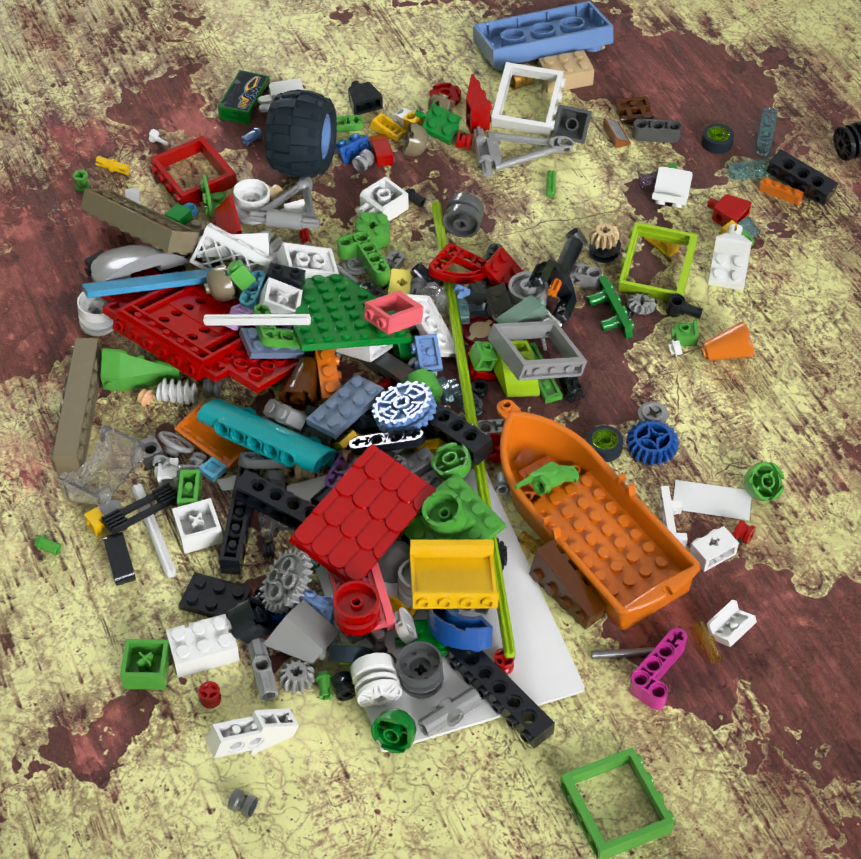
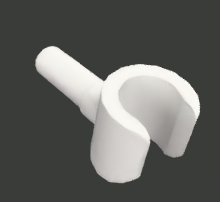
M151 129L149 141L152 143L157 141L168 147L169 143L158 137L159 132Z

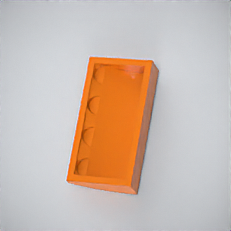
M200 402L174 430L210 457H215L230 470L238 465L241 452L254 451L221 437L215 432L214 428L199 422L197 415L203 406Z

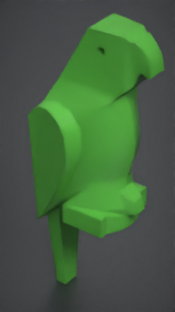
M549 462L532 472L530 476L516 484L514 488L518 489L527 484L533 485V490L539 496H542L546 492L550 493L551 488L558 487L563 482L573 481L577 483L579 472L574 466L558 465L555 462Z

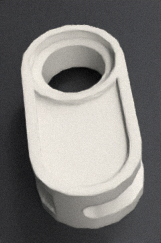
M401 607L399 612H394L395 627L400 639L405 644H410L417 639V632L411 614Z

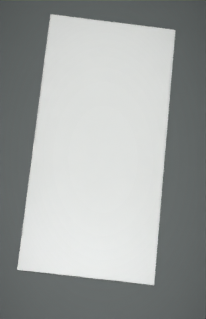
M682 480L675 481L673 500L682 502V511L742 520L750 519L751 496L746 490Z

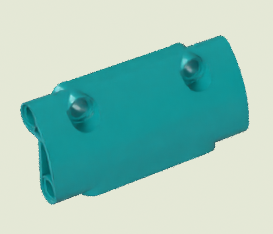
M223 399L209 401L200 408L197 415L199 422L214 428L215 432L221 437L287 467H292L298 463V467L316 474L324 465L332 468L340 454L339 451L321 444V440L317 437H305L257 415L256 411L252 408H241Z

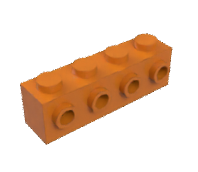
M337 349L313 351L314 359L317 362V379L321 405L341 388L339 382H342L341 371H337L339 356L335 355L334 352Z

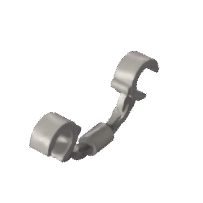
M194 452L191 456L190 464L179 467L170 464V458L158 454L154 456L152 465L155 466V463H162V469L167 468L174 471L196 470L205 463L207 456L200 452Z

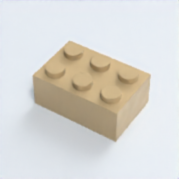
M584 50L538 58L539 68L563 71L566 81L565 88H562L561 91L593 85L594 68ZM541 79L546 92L552 93L556 82Z

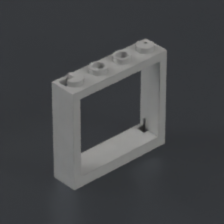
M556 321L493 324L488 336L489 342L518 381L582 376L587 364V360ZM549 338L564 358L525 360L510 340Z

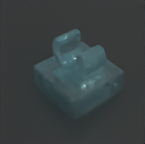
M444 376L438 378L443 389L442 396L447 403L454 401L452 394L460 392L459 385L456 384L455 379L447 382Z

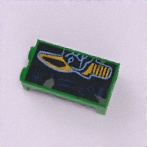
M239 70L218 105L219 119L250 125L252 122L251 113L258 102V98L262 96L264 90H269L270 77Z

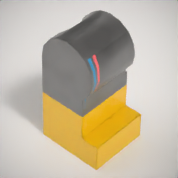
M109 500L84 514L86 525L96 537L102 535V529L105 528V525L102 523V517L118 508L122 509L119 501Z

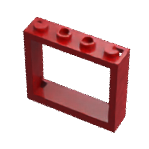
M204 135L150 157L152 174H156L159 182L165 185L167 192L173 195L175 202L182 206L186 203L196 204L203 201L202 193L205 192L201 191V185L183 191L164 167L201 152L221 175L207 181L210 194L227 191L237 184L236 173Z

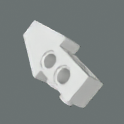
M290 708L255 710L250 717L212 724L205 741L214 758L249 751L250 755H253L293 737L299 725Z

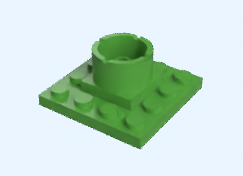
M456 472L436 488V492L424 501L422 510L402 533L409 541L484 540L494 538L506 528V524Z

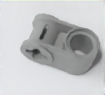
M576 262L570 274L572 284L590 290L600 289L599 277L602 276V270L599 267Z

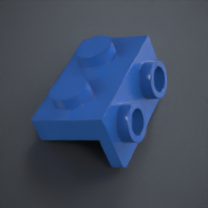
M355 133L350 135V138L347 140L337 141L334 154H339L343 163L347 164L356 156H359L360 152L364 149L372 152L368 136Z

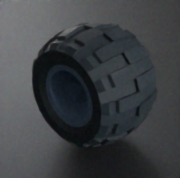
M297 89L277 94L268 110L264 138L266 159L272 169L291 177H316L318 174L323 175L328 170L333 159L337 136L336 109L331 99L309 90Z

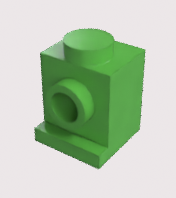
M693 320V323H675L674 328H671V339H674V341L679 340L681 346H697L699 337L697 320Z

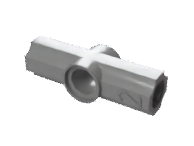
M257 638L247 644L260 700L269 701L278 696V690L267 647L263 644L265 639Z
M469 688L453 699L450 697L443 699L435 710L418 720L422 733L430 737L446 726L453 727L464 718L465 714L482 704L479 693L475 688Z

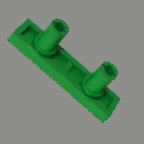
M606 275L599 277L601 291L590 296L588 295L587 300L590 307L603 302L608 303L614 317L600 321L602 331L606 332L607 330L619 327L626 339L633 337L632 329L635 328L631 318L628 319L625 306H621L619 294L614 293L612 281H608Z

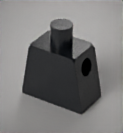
M359 81L352 82L348 88V98L353 115H361L383 109V96L370 82L361 84Z

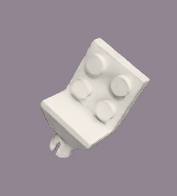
M731 224L728 228V233L716 237L708 285L744 290L752 242L744 235H741L743 230L741 225L737 224V230L735 231V224Z

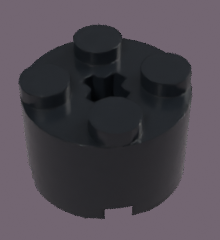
M251 595L225 613L231 623L233 637L237 640L241 639L246 644H249L254 639L265 637L274 629V622L268 609L265 611L262 609L261 600Z

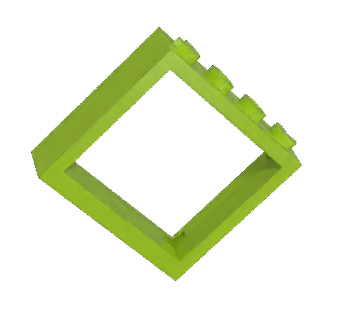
M635 222L634 229L629 231L628 238L631 239L630 243H626L624 253H626V258H622L620 268L622 273H618L616 284H619V291L635 294V292L641 294L643 292L644 295L649 294L650 298L668 301L669 297L675 293L681 294L684 297L697 246L698 234ZM639 236L688 246L677 291L627 281Z

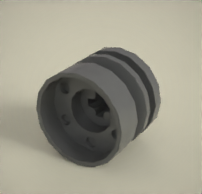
M424 641L412 642L406 645L399 652L397 658V668L402 689L409 696L418 699L429 698L435 695L442 688L444 682L442 656L439 650L431 643Z

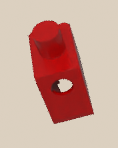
M725 194L719 201L710 198L707 207L713 210L712 220L723 227L731 220L741 225L750 215L752 202Z

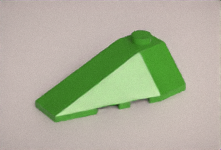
M102 349L101 382L103 390L125 391L156 386L160 382L162 383L163 378H167L168 384L171 379H174V383L181 380L180 370L169 363L159 360L155 362L144 359L145 356H131L127 354L128 351L121 349Z

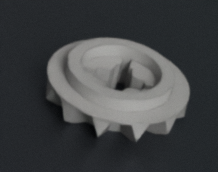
M358 257L344 261L343 268L353 276L358 275L360 277L361 274H367Z
M635 292L627 300L628 308L637 314H650L656 307L655 299L650 298L649 294L644 295L643 292L641 294Z
M646 402L639 407L638 417L643 423L645 419L648 422L654 419L655 422L661 420L662 424H665L668 418V410L661 403Z

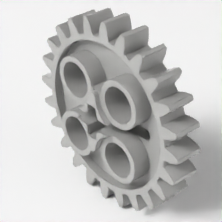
M291 548L290 551L285 550L284 555L280 553L279 560L274 559V565L269 566L270 572L265 573V576H267L266 580L262 581L265 586L260 590L264 592L260 596V598L264 599L262 601V604L265 605L264 608L275 614L279 613L282 615L283 612L288 613L289 608L294 609V603H300L299 598L300 596L304 597V590L309 589L307 583L312 580L309 576L313 573L310 570L313 564L310 563L311 558L308 557L307 553L297 548Z

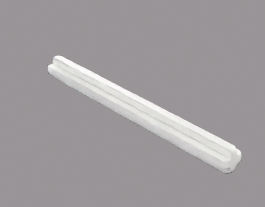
M310 314L204 315L203 322L206 326L310 325L311 316Z
M138 483L132 486L136 501L146 496L142 484ZM147 504L139 509L143 511L151 506ZM152 514L145 518L144 522L166 577H175L177 575L176 569L155 516Z

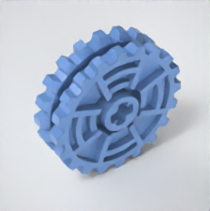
M406 381L405 384L398 383L395 387H389L388 391H383L381 393L382 396L375 399L376 403L372 405L373 417L379 430H382L383 433L414 428L420 429V427L428 425V421L434 418L433 414L437 411V404L430 388L426 387L424 383L419 384L418 381L413 383Z

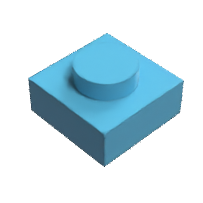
M212 456L199 467L202 475L215 482L227 472V467Z

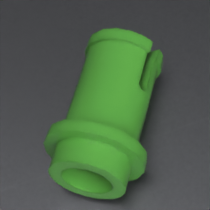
M39 535L34 543L38 550L43 549L55 556L62 549V544L48 539L46 535Z
M327 671L317 673L315 681L318 683L320 700H330L333 698L331 689L332 676Z

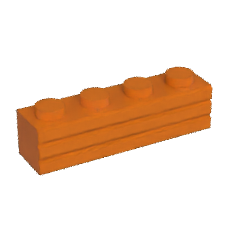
M766 177L763 178L759 187V191L797 206L802 201L804 194L799 189Z

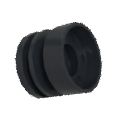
M861 121L837 127L834 131L833 142L835 150L844 161L861 157Z

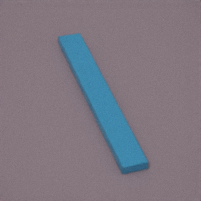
M212 268L82 284V290L87 298L205 284L207 273Z

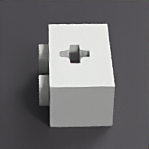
M723 526L719 529H713L702 538L695 539L691 543L690 553L698 560L700 568L705 572L736 555L739 542Z

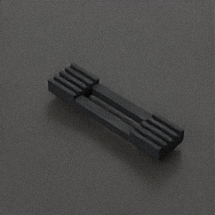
M167 483L136 502L106 514L102 517V523L114 535L177 502V491L174 488L172 489V486ZM154 500L158 502L128 519L125 517V515Z

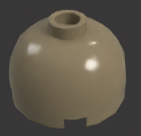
M412 122L408 125L404 137L405 145L402 146V155L410 157L420 156L425 149L429 148L431 140L428 139V133L423 126Z
M225 264L212 268L207 273L206 283L203 284L206 294H211L213 299L221 302L236 299L230 275L225 273V270H227Z

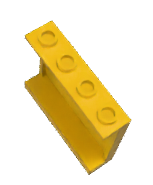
M410 540L412 608H498L499 591H497L493 558L494 540Z

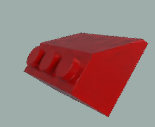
M229 195L214 210V218H211L212 224L230 234H242L233 195Z

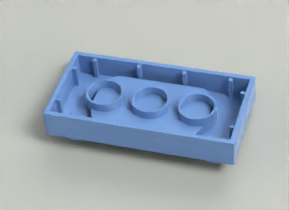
M591 1L474 24L473 37L474 43L493 68L504 71L506 62L516 64L583 49L588 52L600 51L602 45L613 43V25Z

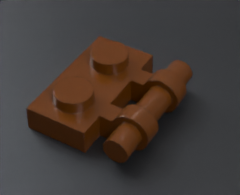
M647 96L615 100L618 115H625L620 116L621 123H633L637 119H653V113H647L651 110Z

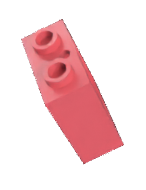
M396 291L365 302L364 319L389 335L422 323L424 306L403 292ZM395 310L398 313L389 315L386 312Z

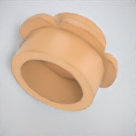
M144 388L139 393L137 401L143 407L146 404L150 405L154 400L153 391Z

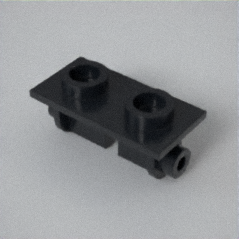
M578 377L558 378L561 387L564 388L563 392L567 401L573 403L578 396L585 397Z

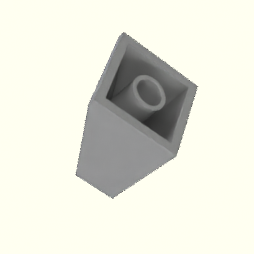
M303 599L284 617L263 644L313 664L318 658L324 659L329 653L330 644H337L339 642L336 638L341 632Z

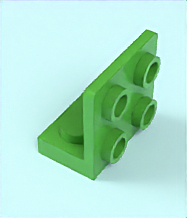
M205 174L202 175L203 181L200 182L201 191L205 192L202 193L203 204H207V206H204L205 214L210 217V222H212L211 218H214V210L227 197L225 191L210 194Z

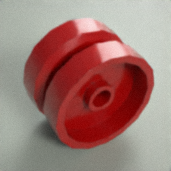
M359 580L349 581L340 585L333 596V612L335 624L340 631L347 635L361 636L372 632L378 626L381 618L380 598L378 591L373 585Z

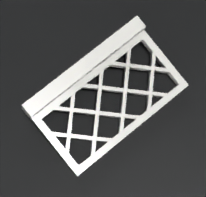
M210 223L206 226L204 234L189 262L201 269L213 268L211 263L220 261L222 265L224 264L223 260L232 258L233 261H236L235 256L242 255L245 257L247 262L245 265L248 266L251 273L253 272L251 265L254 264L264 267L262 271L265 273L273 257ZM207 236L214 240L215 247L206 249L204 241ZM228 247L231 255L222 257L219 248ZM216 249L219 259L210 261L207 251ZM204 252L207 262L200 263L196 261L197 255ZM231 280L233 286H234L235 288H237V289H240V288L235 284V282H234L233 280Z

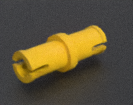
M101 156L96 158L97 162H95V165L106 168L110 172L115 171L128 175L130 172V165L117 162L116 159H107Z

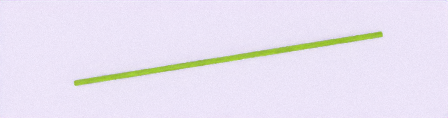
M437 201L432 202V213L438 250L440 252L447 245V238L443 225L441 203ZM444 282L466 421L478 428L456 292L453 291L455 286L453 283ZM483 460L478 465L473 463L477 490L481 499L492 509ZM497 536L492 539L494 540L493 558L497 591H499L497 614L505 658H514L516 650Z

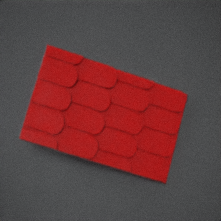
M371 444L336 483V486L296 529L289 542L307 553L309 557L345 583L356 580L362 581L422 510L424 501L436 492L437 489L427 484L422 478Z

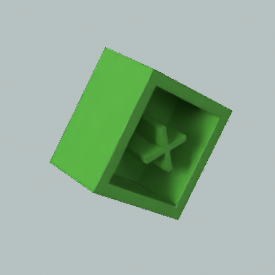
M126 639L120 673L124 689H167L171 660L169 640Z

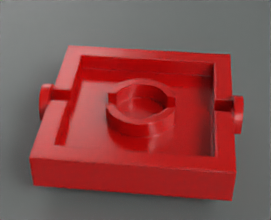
M502 246L495 251L481 268L490 279L489 283L493 286L495 285L503 295L508 293L509 281L512 276L524 272Z

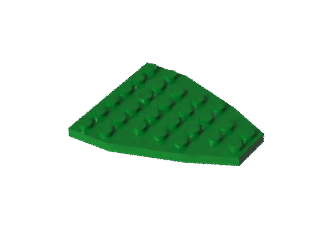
M332 274L330 277L315 275L313 278L306 279L302 288L301 304L296 308L295 314H310L311 323L310 325H293V333L301 351L411 343L412 336L407 328L387 335L364 319L365 302L377 297L344 275ZM393 310L386 312L389 315L395 314Z

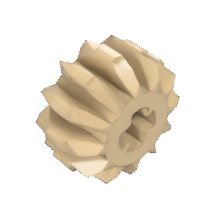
M606 221L593 225L589 232L591 245H595L596 249L602 248V250L605 248L610 250L611 247H616L619 240L617 226H613L612 223L607 224Z

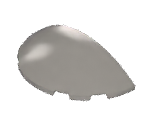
M128 245L100 254L91 264V278L93 282L131 278V273L152 267L163 271L190 263V259L176 252L173 255L163 253L162 249L153 248L152 245Z

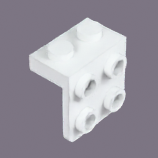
M660 167L658 169L655 190L652 194V200H655V204L665 205V202L672 203V207L682 208V205L687 206L692 172Z

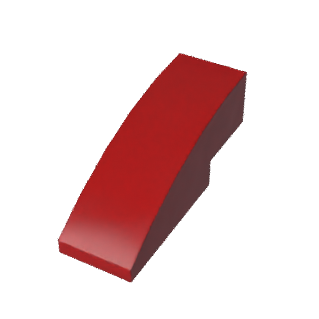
M385 134L369 136L377 167L394 165L393 152Z

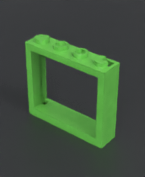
M633 747L560 775L559 786L597 859H608L670 834L673 830L674 815L671 810H667L665 807L662 793L654 787L652 775L646 772L643 767L642 757L636 754ZM629 763L660 821L605 843L575 784Z

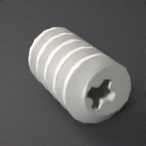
M163 378L162 383L158 384L156 398L158 401L163 399L165 402L170 399L172 403L178 401L179 404L185 401L187 405H190L192 402L195 406L198 399V388L196 387V382H193L190 387L189 381H186L183 386L181 380L174 384V379H171L168 384L167 378Z

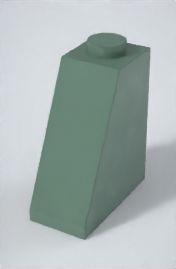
M530 295L498 316L495 321L498 324L540 322L549 311L545 308L547 304L540 297L536 299Z

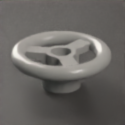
M168 431L159 432L158 438L166 445L164 451L167 454L177 457L180 452L192 453L194 451L193 445L185 438Z

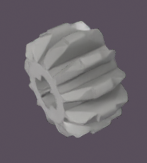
M291 659L290 664L283 663V669L279 671V682L286 692L292 690V694L295 695L297 691H300L303 695L304 689H311V684L315 682L314 668L310 667L309 662L302 663L301 659L294 662Z

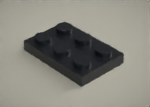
M194 572L181 598L179 609L210 618L223 615L229 609L250 597L252 588Z

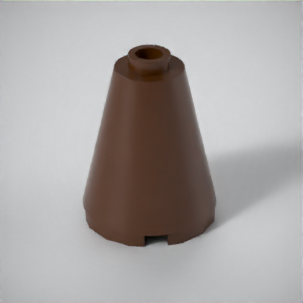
M304 357L299 360L279 393V400L282 403H289L296 410L306 411L308 405L315 407L317 397V362L311 357Z

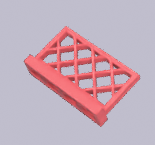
M377 562L367 574V578L365 577L362 581L373 585L379 593L381 618L374 630L386 628V632L395 630V617ZM327 570L334 594L340 585L345 582Z

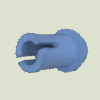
M253 128L251 132L241 137L242 143L248 146L252 142L260 140L263 133L259 128Z

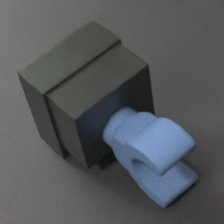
M474 281L467 288L462 285H456L453 290L454 292H459L457 298L462 299L465 297L468 304L481 305L487 295L481 281Z

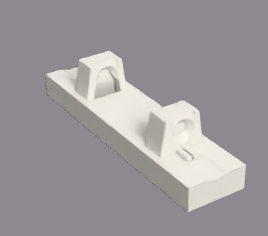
M661 486L659 502L663 524L685 547L688 541L687 533H676L674 515L681 514L682 502L671 500L669 486Z

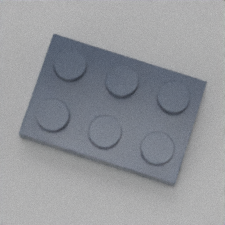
M240 328L239 336L250 359L302 358L304 354L301 349L267 347L260 342L256 328ZM276 328L282 330H293L292 328Z

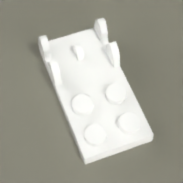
M406 294L424 306L422 323L416 324L420 335L437 333L441 357L456 358L453 336L431 297Z

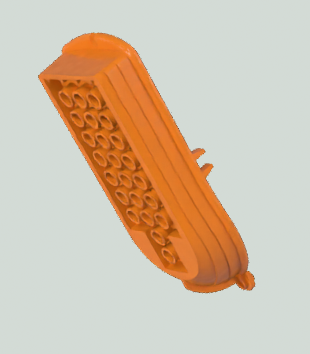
M502 400L497 404V413L504 419L500 438V459L508 482L509 492L518 513L545 544L552 539L557 541L558 546L556 547L562 554L565 552L570 558L569 564L575 571L579 569L583 574L584 583L586 585L590 584L607 605L605 613L621 630L628 629L689 592L694 576L700 571V563L638 498L635 484L632 483L629 486L625 484V473L618 476L586 440L564 425L540 415L522 412L511 400ZM549 462H555L558 465L574 466L579 472L577 483L573 481L563 482L558 487L551 488L550 493L546 492L542 496H539L533 490V485L527 484L518 489L514 488L516 484L530 476L532 472Z

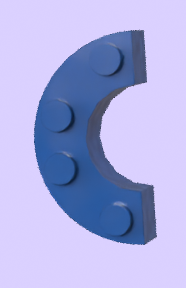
M428 609V630L442 645L462 650H472L474 652L491 648L493 626L482 615L464 616L458 614L459 609Z

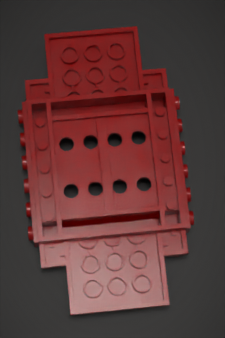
M152 268L131 273V278L159 275L160 273ZM203 284L100 297L109 303L103 306L102 313L114 320L112 329L196 381L207 377L216 383L229 376L251 391L259 393L290 375L301 359H250L239 336L240 329L235 331L226 326H206L203 322L204 315L229 314L231 307L240 304L237 299L225 302L217 301L212 298L211 294H206ZM244 325V326L241 327V328H256V327H255V325Z

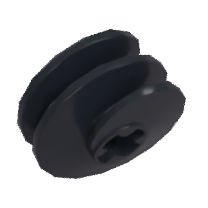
M618 240L616 247H611L610 250L607 248L604 250L602 248L596 249L595 245H591L590 242L589 255L593 260L601 263L614 261L620 254L621 242Z

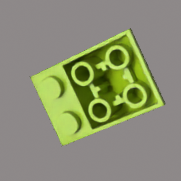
M527 340L511 341L525 360H535L534 353ZM495 350L498 360L493 370L506 397L540 396L538 379L518 381Z

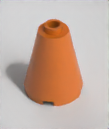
M739 322L704 342L703 347H701L703 358L711 361L754 356L753 342H750V333L745 322Z

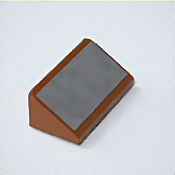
M604 118L603 128L614 147L630 145L631 142L619 122Z

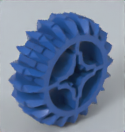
M645 419L644 423L638 421L637 425H633L631 430H629L626 439L627 450L630 452L631 458L636 457V462L642 461L643 465L650 463L651 467L653 464L660 466L661 462L667 464L668 460H672L674 455H676L679 445L677 433H674V428H669L668 423L663 425L661 420L655 422L654 419L651 422Z

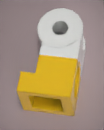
M400 108L391 116L394 122L405 129L408 128L411 122L422 126L423 119L414 116L415 112L406 108Z

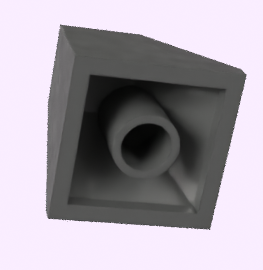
M559 105L552 137L567 136L573 142L585 144L592 111Z

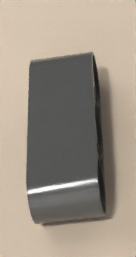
M637 119L633 124L632 137L637 141L676 143L680 140L682 125L675 120Z

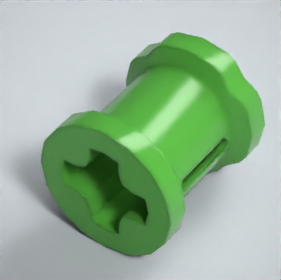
M77 170L73 174V179L76 181L75 189L78 192L90 189V183L87 181L88 173L85 170Z

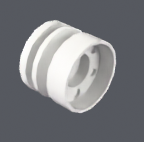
M245 179L234 186L233 199L241 223L248 225L261 223L250 221L249 216L250 211L258 212L269 204L270 189L263 181Z
M84 292L79 295L77 299L79 325L86 334L104 336L114 331L112 329L114 320L102 313L103 306L109 304L107 301L100 297L87 298Z
M386 653L366 654L355 660L350 666L357 702L361 707L367 709L382 708L394 703L401 696L402 689L399 684V678L396 676V667L391 655Z

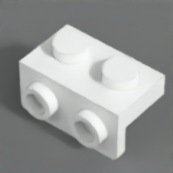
M731 600L707 623V627L712 640L731 647L757 621L754 615L739 610L737 601Z

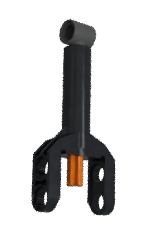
M579 227L570 230L566 234L568 240L558 260L549 259L547 262L543 261L540 264H536L529 278V282L534 288L542 285L544 282H548L547 295L559 297L552 315L561 324L570 318L577 302L570 274L581 250L588 244Z

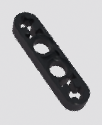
M414 428L358 436L349 442V446L354 455H362L371 444L374 445L377 442H381L375 446L379 450L387 452L419 447L425 443V436L421 429Z

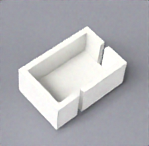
M226 614L189 623L188 628L182 625L166 630L178 678L240 661L236 640L231 633V623L227 619Z

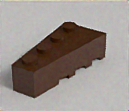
M552 539L536 550L529 575L549 596L559 603L563 610H566L573 617L576 623L587 629L603 618L607 605L590 584L586 585L584 583L583 574L579 569L576 571L568 562L570 560L565 552L562 554L556 547L558 546L557 541Z

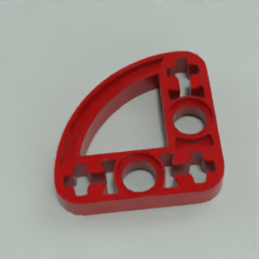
M447 244L431 261L428 274L435 279L447 283L470 284L487 277L481 268L488 260L455 244ZM455 263L472 272L458 273L448 270Z

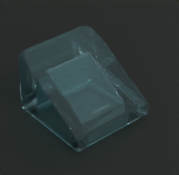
M749 216L737 223L752 238L760 234L759 229Z

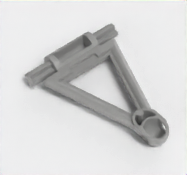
M477 126V129H474L475 139L473 143L478 166L482 168L483 176H486V178H490L493 175L492 165H494L495 171H499L549 154L568 153L574 146L573 140L567 136H555L548 139L487 131V138L484 135L483 128ZM498 140L549 147L502 161Z
M298 177L294 186L258 212L250 211L249 220L266 223V226L297 230H302V228L319 229L320 219L315 217L311 195L313 189L312 179L310 177ZM293 195H303L306 212L276 209Z

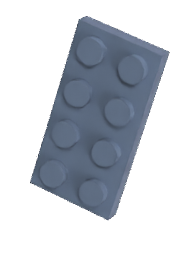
M355 374L306 418V423L336 439L376 403L375 399L382 396L381 393L385 391V388Z

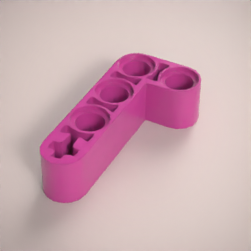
M674 628L670 630L631 675L630 693L652 709H662L666 704L668 688L659 680L685 650L687 633L683 629Z

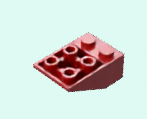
M471 74L466 96V126L470 133L473 134L477 126L483 128V131L490 130V123L492 122L490 110H492V104L487 99L485 90H482L480 81L475 78L474 74Z

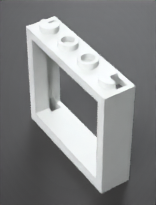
M506 62L491 117L492 126L550 136L551 129L553 130L556 121L554 117L557 116L559 110L557 105L562 100L563 93L561 89L565 88L566 78H564L563 71ZM512 75L556 82L546 123L502 115Z

